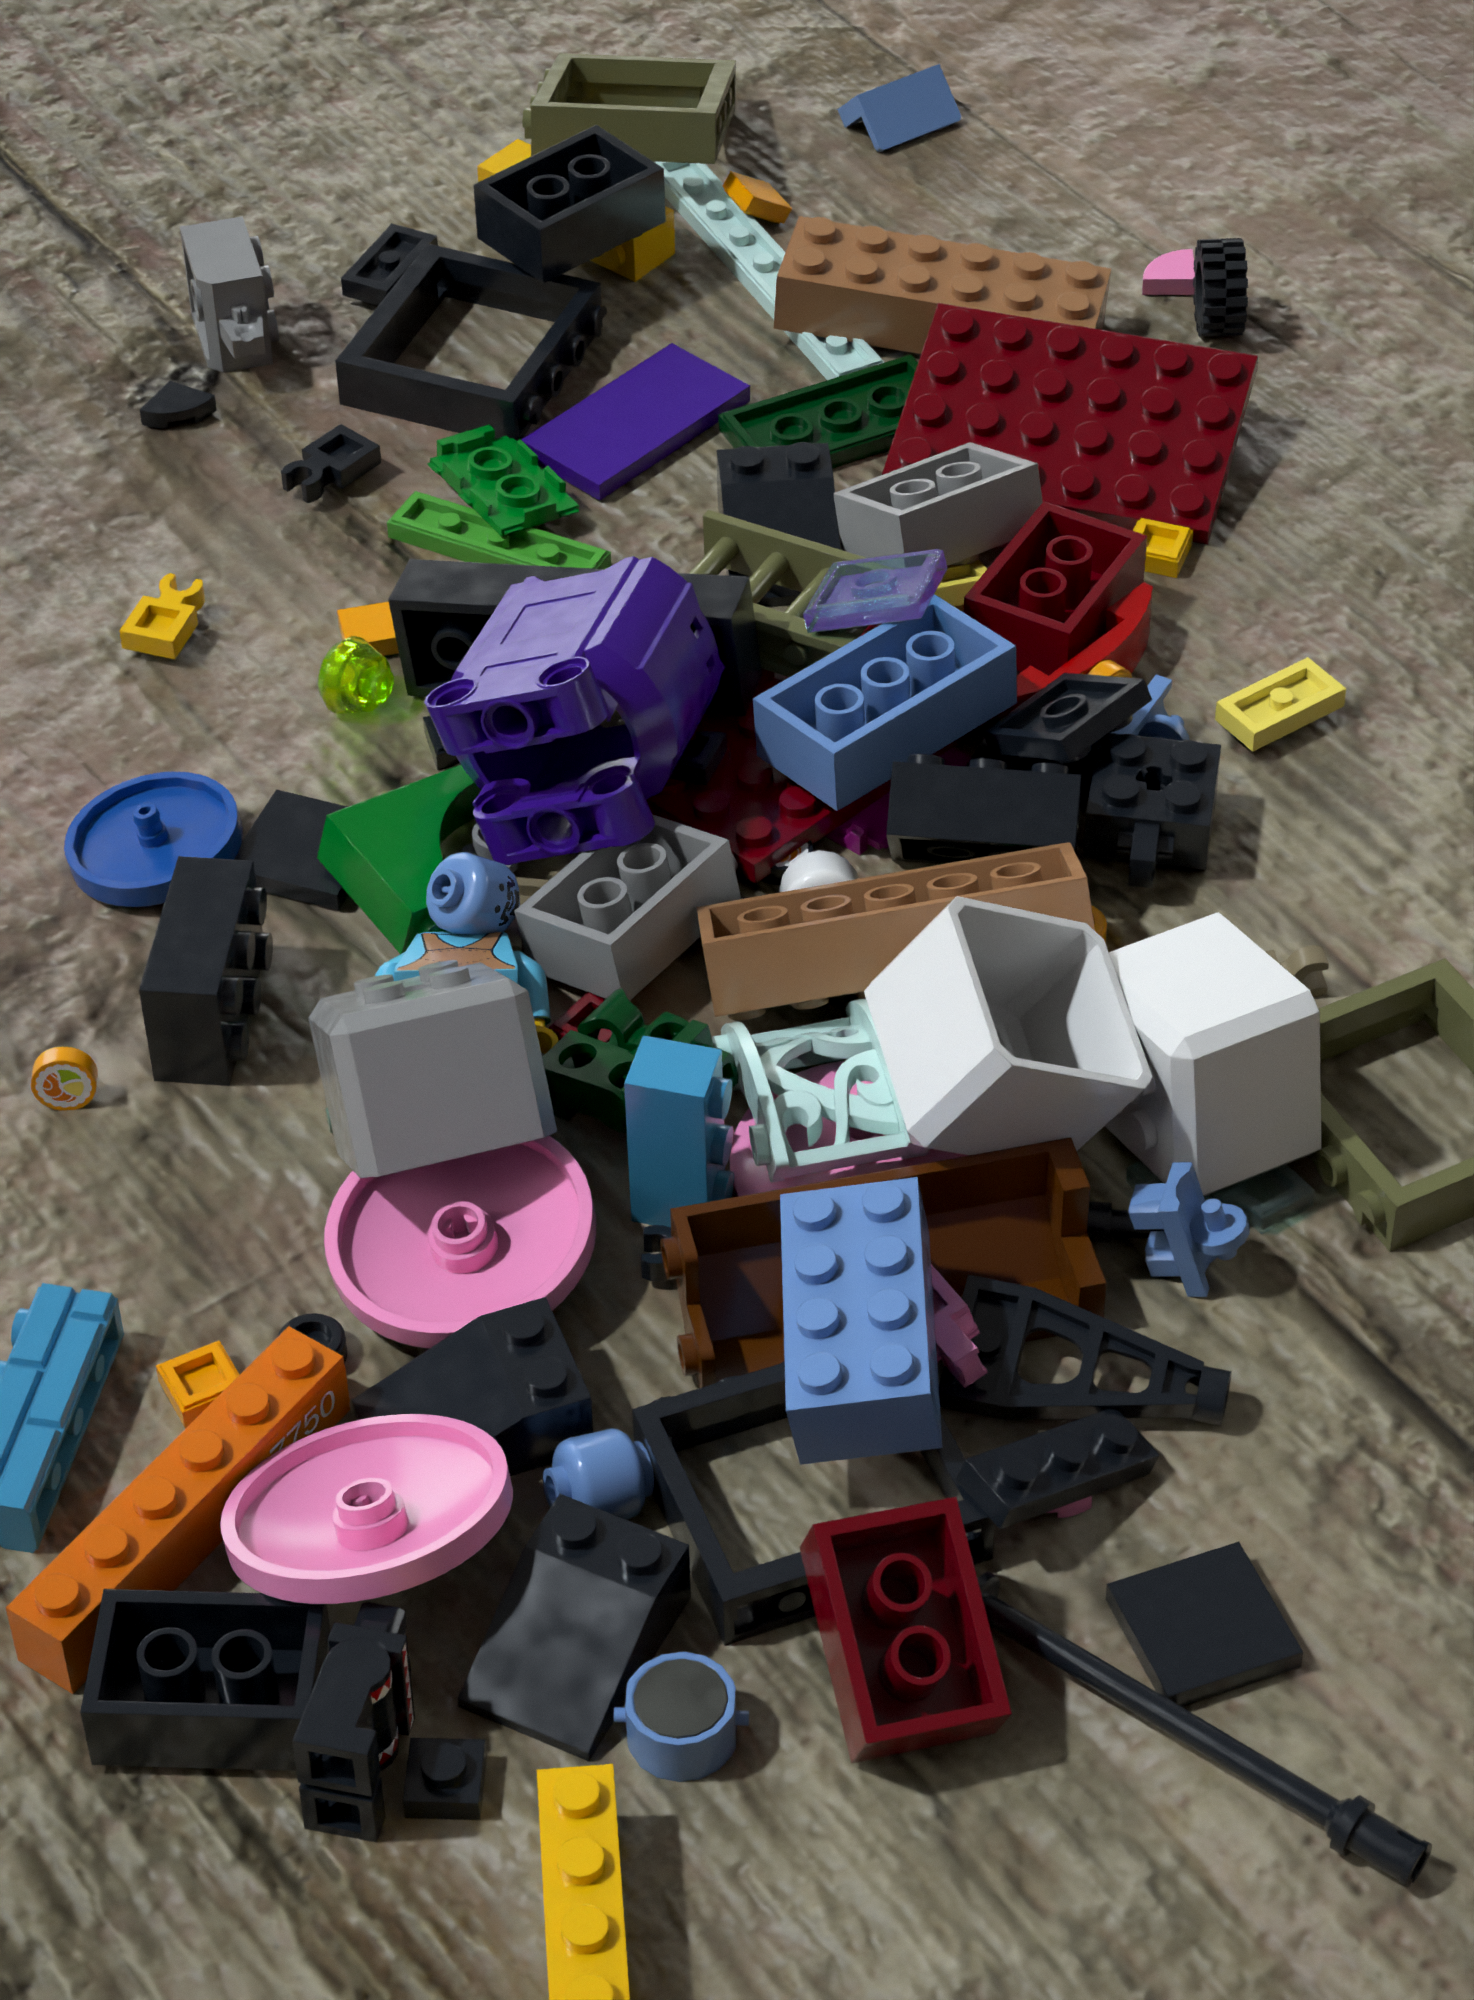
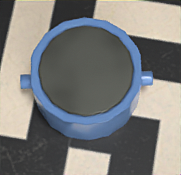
M683 1651L662 1654L644 1663L634 1673L627 1683L625 1708L614 1707V1722L626 1723L628 1748L641 1768L657 1778L683 1782L702 1779L721 1769L736 1749L737 1725L749 1726V1711L736 1710V1687L723 1666L705 1655Z

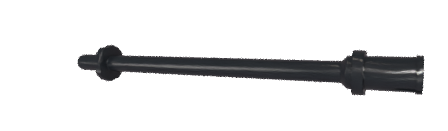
M988 1571L977 1578L991 1628L1325 1827L1327 1837L1331 1839L1330 1848L1346 1857L1353 1852L1400 1880L1399 1883L1406 1887H1410L1411 1882L1414 1883L1430 1856L1432 1844L1426 1840L1418 1839L1376 1814L1373 1802L1361 1795L1355 1797L1354 1800L1351 1798L1343 1800L1334 1798L999 1599L998 1594L1001 1583L996 1575Z

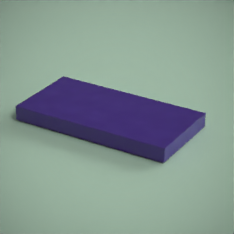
M671 343L521 440L538 456L539 466L545 468L548 465L561 479L600 501L718 423V414L742 407L750 402V385Z

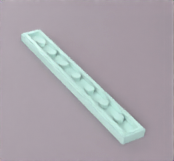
M655 162L664 168L665 198L774 320L777 274L786 252L753 216L745 214L724 191L723 183L706 164ZM784 331L826 380L884 363L880 356L863 339L853 338V342H848L846 337L829 335L827 338L814 336L813 333L802 332L801 334Z

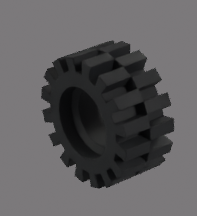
M1241 238L1197 240L1193 267L1195 277H1193V303L1195 305L1196 330L1199 337L1243 335L1245 331V322L1247 321L1246 307H1248V278H1246L1248 267L1247 260L1245 261L1246 249Z

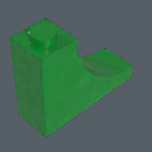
M462 765L326 815L317 859L400 954L407 950L417 934L423 932H448L440 929L430 918L426 904V894L432 873L439 863L443 861L440 845L457 828L475 819L472 802L479 795L481 789L469 777Z

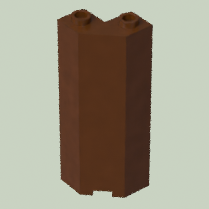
M1072 1138L671 1208V1237L661 1239L660 1245L666 1277L668 1280L676 1279L685 1329V1334L677 1336V1349L683 1375H695L698 1387L702 1388L715 1384L726 1377L741 1376L785 1361L780 1194L918 1177L929 1229L931 1264L961 1298L969 1274L1034 1287L1104 1318L1106 1280L1087 1234L1090 1184ZM1036 1331L1028 1335L1025 1342L1056 1337V1335L1046 1331Z

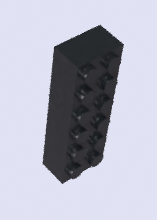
M410 559L388 599L407 695L426 697L438 686L451 681L455 670L512 584L522 583L526 577L535 576L543 581H550L605 569ZM678 573L687 582L693 584L699 607L711 627L717 644L719 658L725 666L718 688L704 714L745 716L762 676L750 578L747 576ZM691 623L690 628L695 633L696 628Z

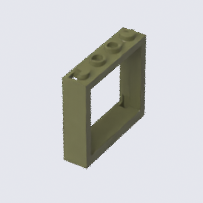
M559 53L551 69L546 68L544 81L538 82L537 95H531L530 108H524L522 128H524L525 139H531V156L590 127L598 125L654 162L715 164L735 112L736 60Z
M1446 958L1318 1008L1320 1012V1061L1425 1020L1474 1074V989ZM1321 1093V1149L1308 1156L1315 1163L1324 1183L1338 1190L1353 1208L1361 1226L1366 1224L1389 1252L1474 1217V1157L1401 1186Z

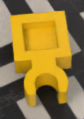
M168 573L159 582L160 597L153 598L143 595L119 630L122 649L176 659L197 627V611L205 603L203 581L195 579L190 588L178 591L175 574Z

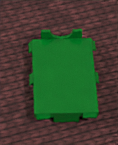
M490 424L437 440V457L430 458V463H427L501 537L579 513V505L566 493V483L548 465L541 469L538 466V456L521 439L516 441L508 436L495 439V429Z

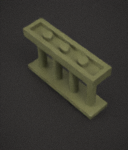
M707 510L703 515L704 557L689 572V574L719 575L725 568L750 576L762 669L787 677L793 676L857 639L870 625L812 631L816 622L810 621L809 618L825 600H830L838 584L913 574L909 570L711 510ZM774 584L801 592L784 612L757 604Z

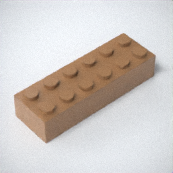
M799 216L777 274L773 329L801 334L802 332L813 333L814 336L827 338L829 335L846 337L848 342H853V338L863 339L871 346L921 354L938 303L1102 330L1105 321L1112 268L1095 266L1086 261L1070 262L1046 258L1032 252L1017 253L993 249L979 243L963 244L939 240L930 235H910L886 231L877 226L862 227L838 223L824 217L809 218Z
M1067 842L697 907L699 927L715 1017L728 1015V1018L731 1020H749L765 1014L766 1008L791 1004L795 1009H812L827 1004L829 997L855 993V996L858 998H866L864 991L869 984L956 896L1087 923L1095 931L1087 876L1071 843Z

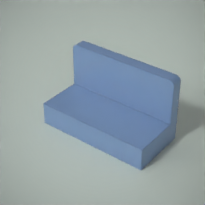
M940 64L858 94L837 109L845 128L862 121L864 122L877 152L886 151L953 125L961 120L960 111Z

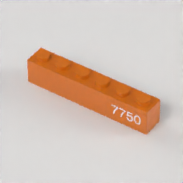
M288 1326L6 1607L18 1661L71 1694H74L87 1679L103 1589L174 1591L223 1541L220 1525L222 1511L227 1499L238 1483L253 1468L277 1451L311 1434L334 1427L350 1411L349 1391L343 1356Z

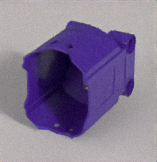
M632 556L601 571L550 581H543L535 576L526 577L522 583L512 584L455 670L451 681L432 690L426 696L424 703L447 754L457 757L466 773L481 789L479 795L472 802L474 806L473 815L493 860L504 865H512L523 861L608 847H622L639 841L648 835L655 826V820L646 799L661 793L718 688L725 666L719 658L717 644L711 627L699 607L693 584L687 582L672 568L654 557L638 559ZM691 623L696 628L695 633L690 628ZM615 709L625 722V725L608 728L599 725L605 719H607V722L611 721Z

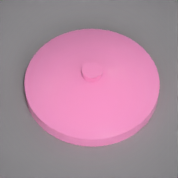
M547 1136L533 1141L380 1177L359 1178L352 1171L339 1188L327 1215L324 1232L325 1256L340 1298L359 1321L371 1330L391 1340L430 1349L481 1315L546 1297L553 1311L575 1288L590 1262L596 1239V1214L591 1191L580 1165L559 1142Z
M397 1414L378 1416L340 1424L311 1434L282 1448L258 1464L238 1483L227 1499L221 1515V1534L232 1569L245 1584L254 1590L277 1599L297 1603L338 1604L357 1602L413 1588L447 1573L472 1557L494 1537L505 1522L513 1501V1487L506 1456L501 1446L484 1430L461 1420L436 1415Z

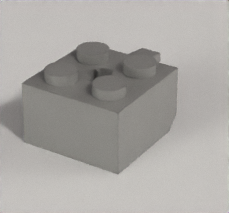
M243 216L180 227L191 316L207 367L224 373L273 364L271 342L279 341V331L274 310H269L268 298L274 297V288L269 266H264L262 247L258 235L249 237Z

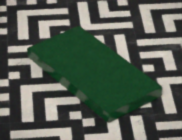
M907 355L718 414L719 431L734 449L741 446H784L799 442L811 444L828 443L832 469L890 450L918 362L912 355Z

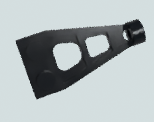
M968 1274L962 1299L968 1305L974 1322L978 1327L977 1329L980 1331V1334L972 1338L971 1341L978 1348L979 1353L977 1354L988 1373L964 1388L944 1365L939 1384L940 1407L1002 1420L1081 1419L1111 1408L1119 1410L1125 1418H1186L1192 1421L1222 1426L1232 1371L1204 1366V1361L1037 1288ZM1036 1331H1046L1075 1344L1083 1356L1079 1374L1074 1379L1065 1383L1033 1384L1023 1380L1018 1374V1368L1027 1336ZM1111 1352L1145 1363L1151 1370L1148 1387L1138 1393L1099 1389L1094 1384L1100 1356ZM1188 1383L1198 1387L1197 1395L1186 1393L1185 1387Z

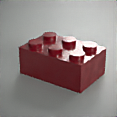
M1043 501L965 595L964 613L1016 645L1017 671L1022 672L1031 665L1049 676L1103 636L1106 628L1107 609L1144 582L1147 535Z
M957 1497L837 1519L811 1526L800 1546V1552L851 1764L995 1734L1012 1715Z

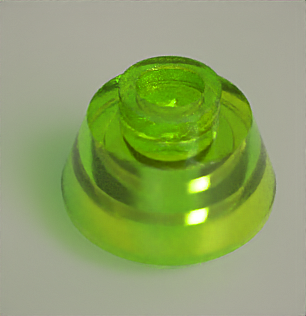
M358 636L348 637L333 645L323 659L318 676L319 694L328 710L336 714L373 711L380 704L388 700L394 686V676L388 660L364 638Z

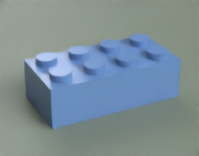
M933 594L930 596L919 618L884 622L753 698L757 756L838 811L890 780L893 761L907 762L908 756L913 754L932 755L1017 703L1016 645Z
M918 1177L780 1194L786 1413L800 1465L942 1448L930 1238Z

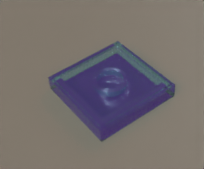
M933 549L833 563L803 613L807 632L812 633L921 619L948 569L943 550Z

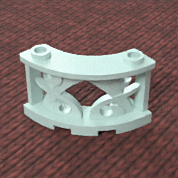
M866 998L849 1002L845 1009L846 1018L750 1035L742 1022L737 1021L724 1024L721 1028V1035L713 1036L714 1047L722 1049L734 1057L739 1079L738 1083L733 1087V1091L741 1090L747 1100L755 1125L749 1126L753 1158L756 1166L766 1164L771 1183L783 1181L785 1178L897 1157L906 1159L928 1154L929 1148H924L910 1142ZM847 1059L841 1064L835 1074L834 1089L811 1082L787 1071L789 1069ZM861 1081H871V1082H874V1083L865 1084V1083H862ZM855 1084H857V1095L850 1094V1090ZM771 1091L779 1095L775 1100H773ZM822 1117L836 1122L834 1145L793 1152L785 1135L788 1127L793 1124H801L807 1127L808 1147H810L821 1136L823 1129ZM849 1127L885 1136L850 1142Z

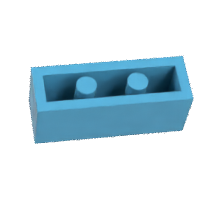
M642 1036L624 1083L631 1221L649 1225H664L671 1228V1208L732 1198L734 1172L726 1171L725 1166L731 1153L733 1127L724 1125V1119L727 1116L731 1101L732 1080L723 1078L722 1049Z

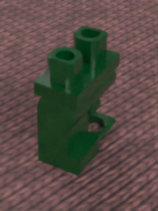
M622 988L615 990L579 1024L578 1032L570 1030L542 1057L554 1116L569 1121L577 1112L600 1119L605 1125L617 1132L627 1133L624 1083L642 1036L719 1049L714 1047L709 1025L694 1019L689 1023L687 1020L669 1012H663L650 1025H646L642 1013L628 1000ZM603 1028L612 1031L608 1043L598 1040L599 1032ZM722 1050L723 1078L731 1079L733 1088L739 1079L734 1057L732 1054ZM572 1057L575 1068L571 1069L562 1066L565 1060Z

